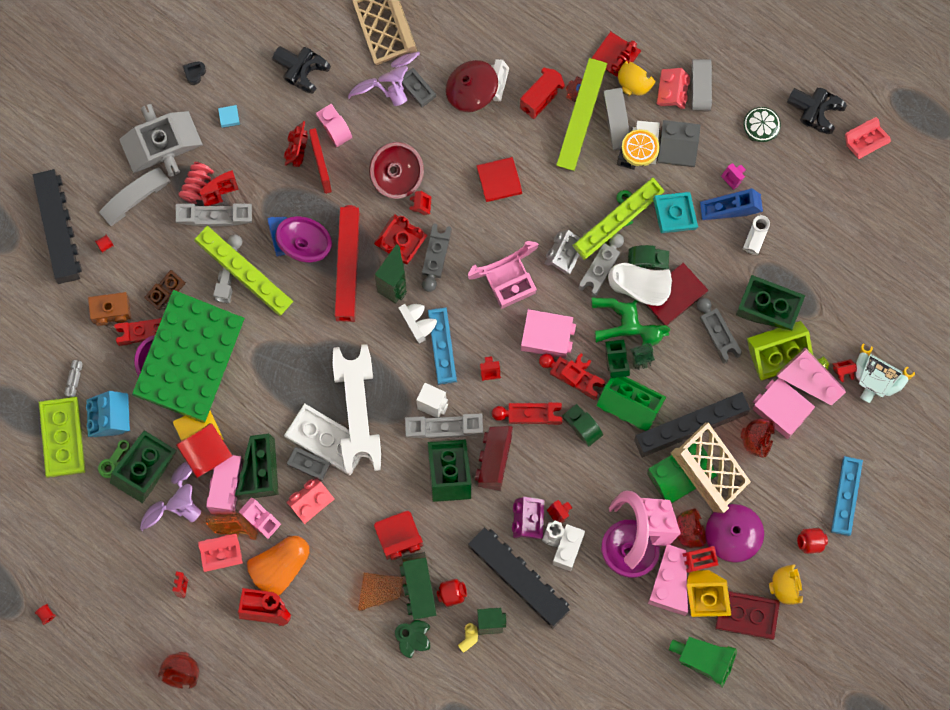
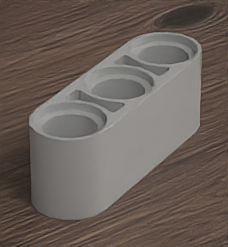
M692 59V110L711 111V59Z

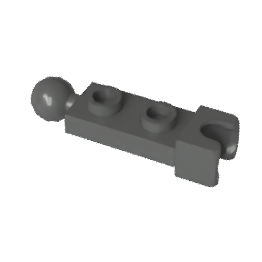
M434 223L432 225L422 275L427 276L422 282V287L427 292H432L436 289L437 282L435 278L441 279L452 232L450 226L446 228L444 233H438L437 224Z
M700 298L696 305L697 309L704 313V315L700 316V320L717 349L724 364L727 363L729 359L728 352H732L735 357L739 358L742 355V351L734 340L718 308L711 311V301L708 298Z

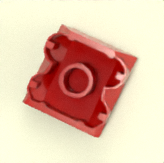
M394 214L374 244L389 254L397 244L400 246L403 263L408 265L428 235L419 227L410 224L404 216Z

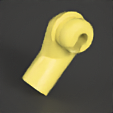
M468 623L465 626V640L457 645L463 653L478 641L477 626L473 623Z

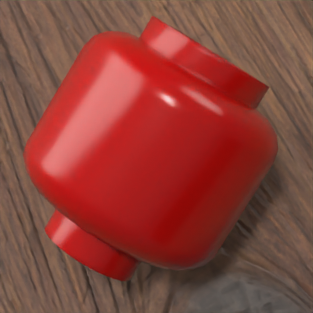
M820 528L803 529L797 537V544L799 549L805 554L821 553L828 544V537Z
M456 578L440 583L439 590L437 591L439 602H443L447 607L464 602L465 597H467V589L463 581L460 582Z

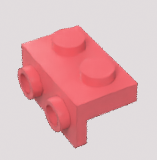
M682 68L662 69L657 98L659 106L677 105L680 109H685V104L688 100L687 90L690 84V77Z
M877 117L866 121L845 134L846 146L858 159L891 142L890 136L880 127Z
M315 478L314 480L307 481L302 490L293 493L286 503L305 524L331 503L334 498L322 482Z
M237 534L198 542L204 572L243 564Z

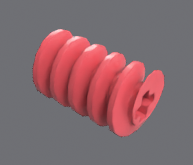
M194 162L190 167L191 171L187 174L189 178L184 180L185 184L181 187L183 191L179 192V197L189 203L197 204L196 200H202L199 191L207 184L205 180H211V177L207 174H214V171L205 164Z

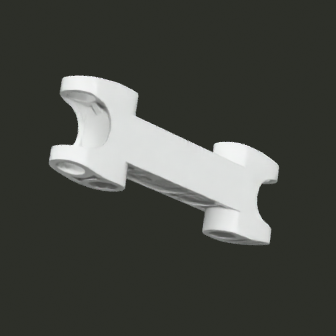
M367 344L361 345L360 355L355 360L345 359L341 354L340 347H334L335 383L344 382L350 432L349 438H340L346 474L352 473L353 463L359 457L369 458L372 461L374 471L381 470L379 434L369 435L364 380L373 379Z

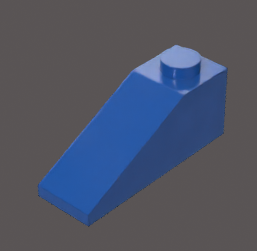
M753 188L700 202L702 220L742 217L763 212L761 194Z

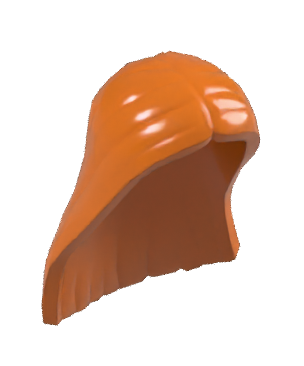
M289 536L272 548L247 561V570L253 583L261 591L274 592L278 596L281 595L308 559L310 553L309 545L300 536Z

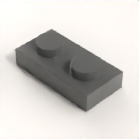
M414 68L404 74L402 85L421 107H424L436 98V93Z
M295 447L287 462V466L323 481L330 467V462Z

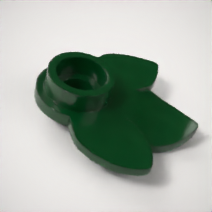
M415 620L410 624L403 623L396 627L395 638L399 641V650L404 656L411 658L415 650L427 651L430 649L429 639L425 635L430 629V625L424 621ZM404 629L408 631L406 637L402 635Z

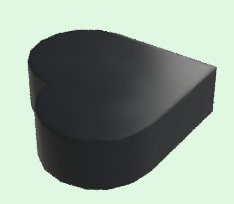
M197 61L183 65L188 83L191 85L199 84L201 76L206 73L204 63Z

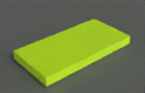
M78 397L39 402L46 478L85 473Z

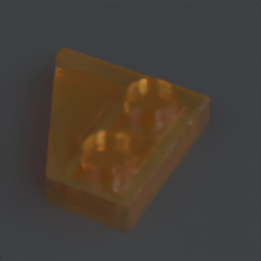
M241 513L206 516L205 524L214 533L237 534V537L239 533L248 534L251 540H256L257 531Z
M364 572L358 611H364L367 608L400 599L403 578Z

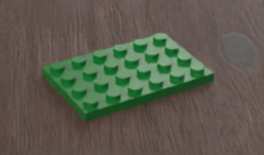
M173 290L132 396L205 423L245 318Z

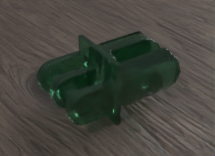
M651 343L630 349L633 355V367L637 370H640V365L643 369L647 368L648 363L651 366L652 361L655 360Z

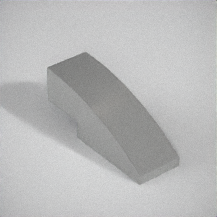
M622 88L603 91L606 119L613 150L621 149L623 139L630 133Z

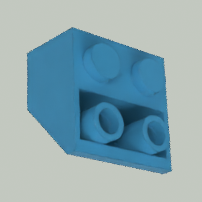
M107 391L87 399L88 437L115 436L130 431L128 393Z

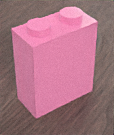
M528 309L521 351L542 355L547 353L554 357L566 359L567 353H571L573 342L569 341L570 335L575 333L576 324H573V317Z
M778 378L776 381L772 379L766 386L767 391L765 394L762 395L760 393L753 401L755 405L752 410L785 438L789 439L811 414L815 406L781 378Z

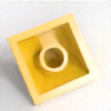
M710 570L689 572L687 589L691 616H731L727 580Z

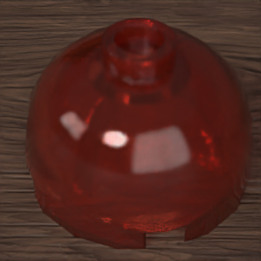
M758 418L752 420L746 428L742 429L740 438L743 439V445L748 453L761 458L767 457L773 441L770 440L771 434L775 435L774 421Z
M696 508L681 512L676 518L681 533L676 539L687 548H698L706 544L704 525L701 526L699 520L702 518Z
M186 652L174 653L163 660L158 677L162 676V681L172 687L183 689V685H189L188 689L197 684L199 666L190 654Z

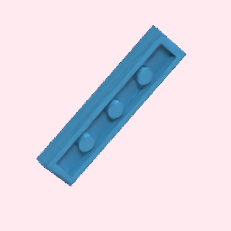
M447 307L428 310L429 319L437 320L434 329L431 331L438 385L455 383L457 379Z
M846 456L842 459L831 533L851 536L863 464L861 459Z

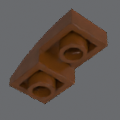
M170 270L159 284L156 283L144 298L157 310H160L169 302L172 291L179 292L186 282L173 270Z

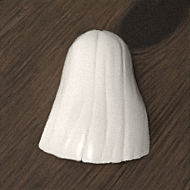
M620 263L614 265L608 274L609 284L615 292L626 294L644 304L660 306L667 301L671 293L672 278L669 269L650 270L629 263Z

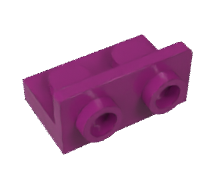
M529 497L516 499L513 504V538L542 539L544 500Z

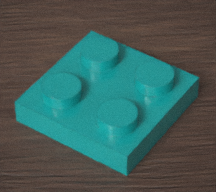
M690 192L654 196L653 201L661 233L696 230L698 228Z

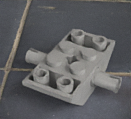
M152 104L147 105L149 113L146 107L143 106L141 111L146 123L134 127L119 139L133 173L164 162L169 177L174 176L172 168L176 175L179 174L180 170L174 157L203 146L189 111L168 113L157 118ZM161 137V139H162L163 141H162V142H158V138Z

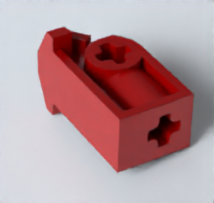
M543 68L541 70L543 75L520 98V109L532 119H535L555 98L558 89L565 87L562 75L554 69Z
M242 588L238 610L239 619L279 624V626L289 623L291 614L276 593Z

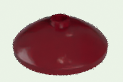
M472 60L461 64L451 73L446 84V97L449 103L461 112H475L484 108L492 101L497 92V73L490 64L484 61Z
M391 142L385 144L374 153L370 161V180L375 189L388 198L400 199L411 195L418 189L423 179L424 166L419 153L406 143ZM391 167H394V173L390 172Z

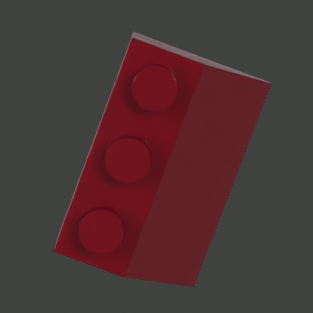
M494 426L489 428V432L484 433L483 443L486 444L485 451L481 450L479 462H482L481 469H477L475 480L478 481V487L501 491L512 439V426Z

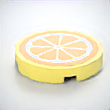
M633 130L623 139V157L634 166L649 165L658 156V139L648 130Z

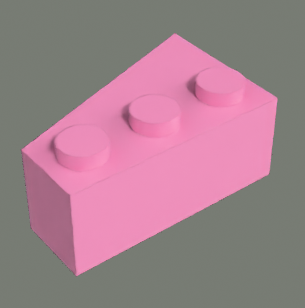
M806 347L777 373V377L830 405H833L846 393L845 388Z
M232 455V457L213 468L214 474L213 478L210 479V492L206 508L213 515L234 517L237 502L235 492L238 489L243 464L241 456Z
M667 544L648 604L686 616L688 613L687 567L684 563L686 557H683L682 554L686 553V550Z

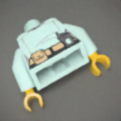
M862 344L856 362V378L860 381L859 384L865 387L860 396L861 399L870 403L875 394L884 397V395L891 396L901 391L908 380L915 375V372L911 375L907 374L906 370L909 367L900 371L871 354L873 347L871 346L870 350L866 351L863 348L865 344Z

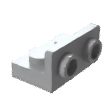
M569 230L558 232L554 237L555 243L546 254L547 259L544 264L547 266L553 265L565 274H571L579 257V253L572 245L580 237Z

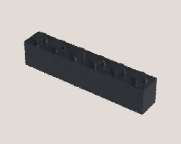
M55 169L32 174L55 280L58 284L79 280V273L82 272L80 261H77L75 256L78 255V249L76 244L72 242V238L75 236L72 226L69 227L68 220H71L69 210L65 209L64 203H67L65 192H61L60 186H63L62 177L57 175Z
M743 392L637 434L634 441L643 458L689 439L705 422L709 423L714 429L746 416L750 411V407Z
M484 527L468 543V548L553 629L569 613L568 602L562 597L558 598L553 594L555 590L549 584L544 585L539 580L541 577L534 570L530 571L526 567L527 563L520 556L516 558L511 553L513 550L505 542L502 544L497 539L498 535L492 529L488 531Z

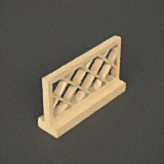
M352 0L376 66L407 53L418 52L400 0H385L383 4L375 0ZM362 1L370 2L366 11L360 9L358 3ZM373 4L381 7L378 15L369 13ZM384 9L392 13L389 20L381 17ZM367 16L375 18L372 27L364 23ZM379 20L387 23L383 32L375 29ZM390 25L398 29L395 36L387 34ZM373 31L381 34L377 43L370 40ZM385 36L393 39L389 48L381 45ZM396 41L403 43L404 49L400 51L392 50ZM379 48L387 51L384 57L377 59L376 53Z
M705 422L680 448H675L671 452L713 512L725 513L729 508L727 505L751 482L709 423ZM707 430L709 442H702V434ZM692 443L697 444L696 455H691L687 449ZM702 444L709 445L708 456H701ZM713 445H717L720 448L719 457H713ZM700 458H707V470H702L700 467ZM712 459H719L718 471H711ZM724 460L730 462V472H723ZM711 473H718L717 485L712 484ZM723 474H730L729 486L722 485ZM735 475H739L743 480L738 487L734 486ZM722 488H729L728 497L724 500L721 496Z

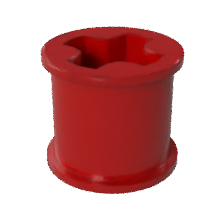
M107 234L99 240H95L102 253L114 247Z
M48 604L43 605L35 612L43 625L56 617L48 607Z

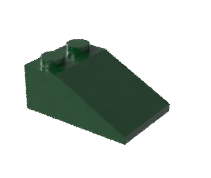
M751 275L736 316L755 323L792 331L806 295Z
M144 430L112 471L110 484L143 504L177 450Z
M466 439L428 442L432 502L471 499L472 484Z

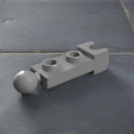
M616 233L609 239L610 245L605 243L602 245L579 284L580 291H583L586 286H591L593 288L592 297L597 296L609 271L620 255V251L616 250V248L624 244V238L621 234Z
M232 235L228 239V244L237 251L242 245V238L238 235ZM224 267L223 271L219 272L218 282L220 283H216L214 297L215 301L230 303L233 292L230 285L233 275Z

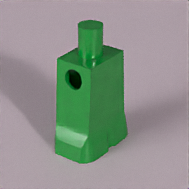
M692 637L688 638L686 644L673 639L669 647V651L681 655L679 659L681 665L710 678L721 688H723L731 673L737 655L736 648L729 646L719 647Z

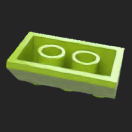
M801 321L795 322L792 331L777 328L747 338L750 355L760 380L777 376V373L805 347L813 355L809 330Z

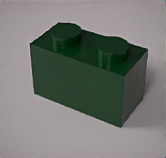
M501 608L477 609L479 635L503 633V628H506L507 623L506 613H502Z

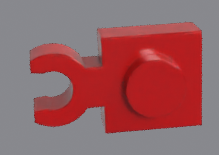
M582 353L577 356L575 362L571 360L558 375L573 388L585 375L586 371L584 369H587L591 363L590 359L587 363L581 362Z

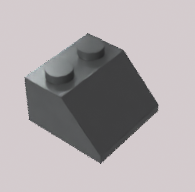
M663 120L658 163L695 167L701 124Z

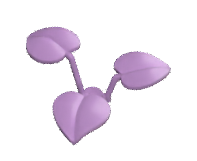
M420 52L398 57L391 63V67H395V69L379 77V82L392 83L388 87L389 91L377 82L376 78L356 85L350 91L348 99L351 96L365 93L373 87H379L386 97H390L394 106L405 103L407 97L403 91L402 81L404 74L408 70L406 65L419 56Z
M187 462L181 464L172 475L171 482L173 484L177 483L179 486L176 494L168 501L167 505H164L163 501H159L146 511L140 526L142 532L143 529H147L158 522L164 510H169L179 516L183 515L190 522H194L200 516L201 510L193 504L191 499L192 486L190 484L182 485V481L186 480L192 473V469Z

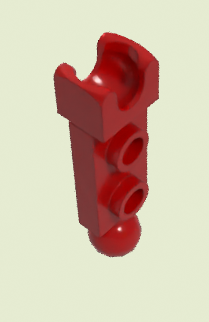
M162 318L115 324L114 327L117 332H124L123 336L116 338L117 345L124 346L143 342L148 337L156 335Z
M550 354L541 355L539 358L540 366L543 368L551 367L550 375L568 384L558 375L569 361L559 357L557 362H555ZM586 371L574 388L591 399L597 400L598 393L593 390V387L603 388L606 382Z
M509 403V410H505L502 406H496L491 414L493 419L497 421L509 417V424L560 425L562 424V417L555 416L553 412L560 411L562 403Z

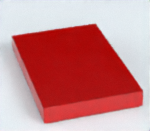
M316 128L310 129V140L325 194L331 193L330 180Z

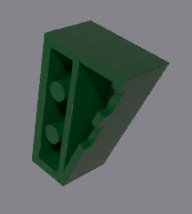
M269 433L250 436L235 496L243 500L250 499L251 497L259 498L279 495L275 438Z
M425 552L402 556L403 564L399 565L401 577H406L407 584H403L405 596L409 595L410 603L406 604L408 615H413V620L437 616Z

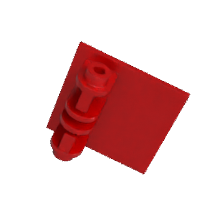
M610 31L592 59L607 63L606 70L618 77L619 70L624 62L627 61L628 64L629 62L633 63L641 50L636 47L637 43L635 41L627 42Z
M305 121L289 132L287 139L289 147L284 153V159H286L285 166L291 162L293 166L300 167V164L303 163L305 153L303 149L306 148L308 139L307 131L304 130Z

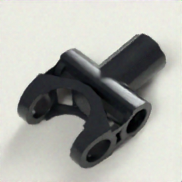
M280 46L272 57L274 62L288 69L283 76L286 82L311 94L317 88L309 82L310 80L307 78L308 73L313 70L328 72L331 68V65L323 57L307 47H303L299 54L295 55Z
M794 88L787 101L788 104L804 111L800 118L802 124L825 134H832L835 127L825 118L824 112L827 110L845 111L847 107L844 100L823 88H816L813 96Z

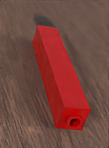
M353 205L340 207L335 319L336 321L355 322L360 211L359 208Z

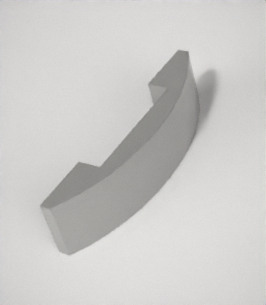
M158 167L126 186L99 213L112 227L126 216L125 213L152 192L155 191L157 193L171 181Z
M176 204V223L193 226L252 223V204H233V206Z
M463 414V416L440 418H425L424 416L405 417L406 437L451 438L482 434L483 414Z

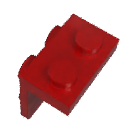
M404 511L374 524L387 560L398 559L404 553H414L419 551L420 547H423L422 538L418 533L410 511Z

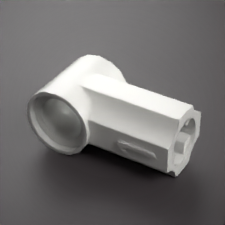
M760 215L753 220L743 250L752 255L759 254L770 226V221L766 216ZM762 223L765 225V228L758 229L756 224Z
M558 521L549 522L542 542L553 547H559L565 530L562 523Z

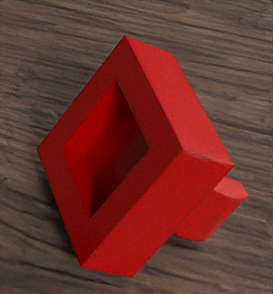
M415 191V196L410 197V200L414 202V206L409 207V209L413 212L429 215L431 196L423 191Z
M492 356L484 357L485 363L480 364L482 381L501 378L499 361L493 362Z
M851 359L832 363L833 371L838 375L841 382H844L845 374H849V378L854 380L853 372H857V366Z
M557 500L551 504L547 512L553 521L564 523L569 517L568 513L572 506L569 502L562 505Z

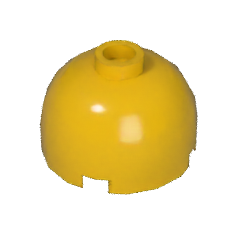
M625 61L618 73V81L622 86V91L628 96L631 94L636 96L646 94L656 81L652 77L648 79L646 77L647 72L632 62L628 64Z
M795 564L779 568L773 575V582L769 583L771 594H775L781 603L787 605L803 602V596H799V591L802 590L801 579L798 569H794Z

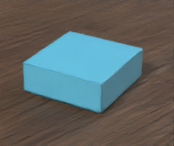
M237 105L218 108L222 128L240 125Z

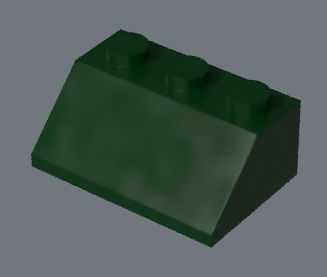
M397 244L374 275L377 292L395 304L398 300H402L407 293L400 246Z

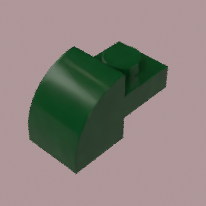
M652 245L634 246L628 249V263L646 269H669V251L655 249L656 246Z
M606 341V360L610 377L630 376L625 341Z
M577 404L562 415L563 420L588 447L603 436L596 421Z

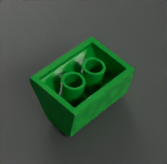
M628 377L610 378L596 406L604 412L617 416L622 421L635 425L638 429L647 431L654 423L666 396Z
M692 443L687 448L691 455H696V443ZM701 446V456H708L704 447ZM672 455L650 467L647 471V475L663 500H670L671 504L696 489ZM700 458L702 470H707V458ZM711 473V480L717 477L716 473Z

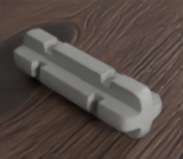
M73 360L71 363L72 370L69 371L66 384L68 387L65 388L64 393L66 397H75L77 390L75 388L78 387L81 374L79 371L82 370L83 365L81 361Z

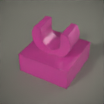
M732 163L726 168L721 177L734 190L744 179L745 176L742 173L746 169L742 165L736 167Z

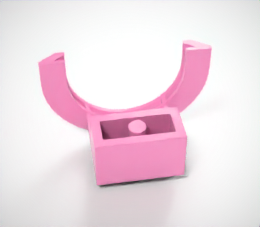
M527 241L521 249L502 260L479 268L474 265L468 273V279L486 276L501 309L536 294L537 289L530 274L526 272L521 259L535 251L539 244Z
M623 491L612 501L609 511L612 512L614 509L617 512L622 505L629 503L635 512L637 520L636 539L631 551L624 557V562L631 569H634L645 554L649 536L652 545L667 546L681 533L670 500L640 498L633 491Z

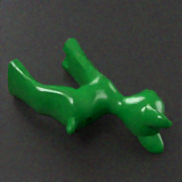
M591 297L592 308H611L621 316V326L595 331L596 343L618 336L640 335L643 340L642 348L649 350L651 346L660 343L664 336H669L670 328L667 325L642 326L638 320L637 300H634L632 303L619 302L615 298Z

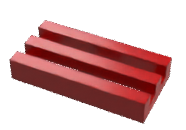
M714 546L682 553L683 557L687 559V561H684L685 565L689 567L686 569L687 573L718 565ZM711 551V555L692 559V555ZM708 559L713 560L712 563L694 567L693 564Z
M176 571L175 576L178 580L174 579V584L177 588L173 587L172 591L177 597L184 598L189 580L183 572Z

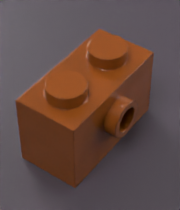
M126 292L88 297L90 319L93 324L103 326L107 325L108 322L124 323L131 319L129 296Z

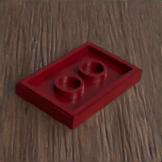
M684 262L671 272V293L667 301L660 306L645 304L663 325H669L709 291Z
M728 591L731 616H717L715 630L774 640L780 601Z

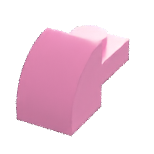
M332 104L316 113L317 118L336 147L352 138L346 122Z
M252 497L239 511L245 520L267 539L281 525Z

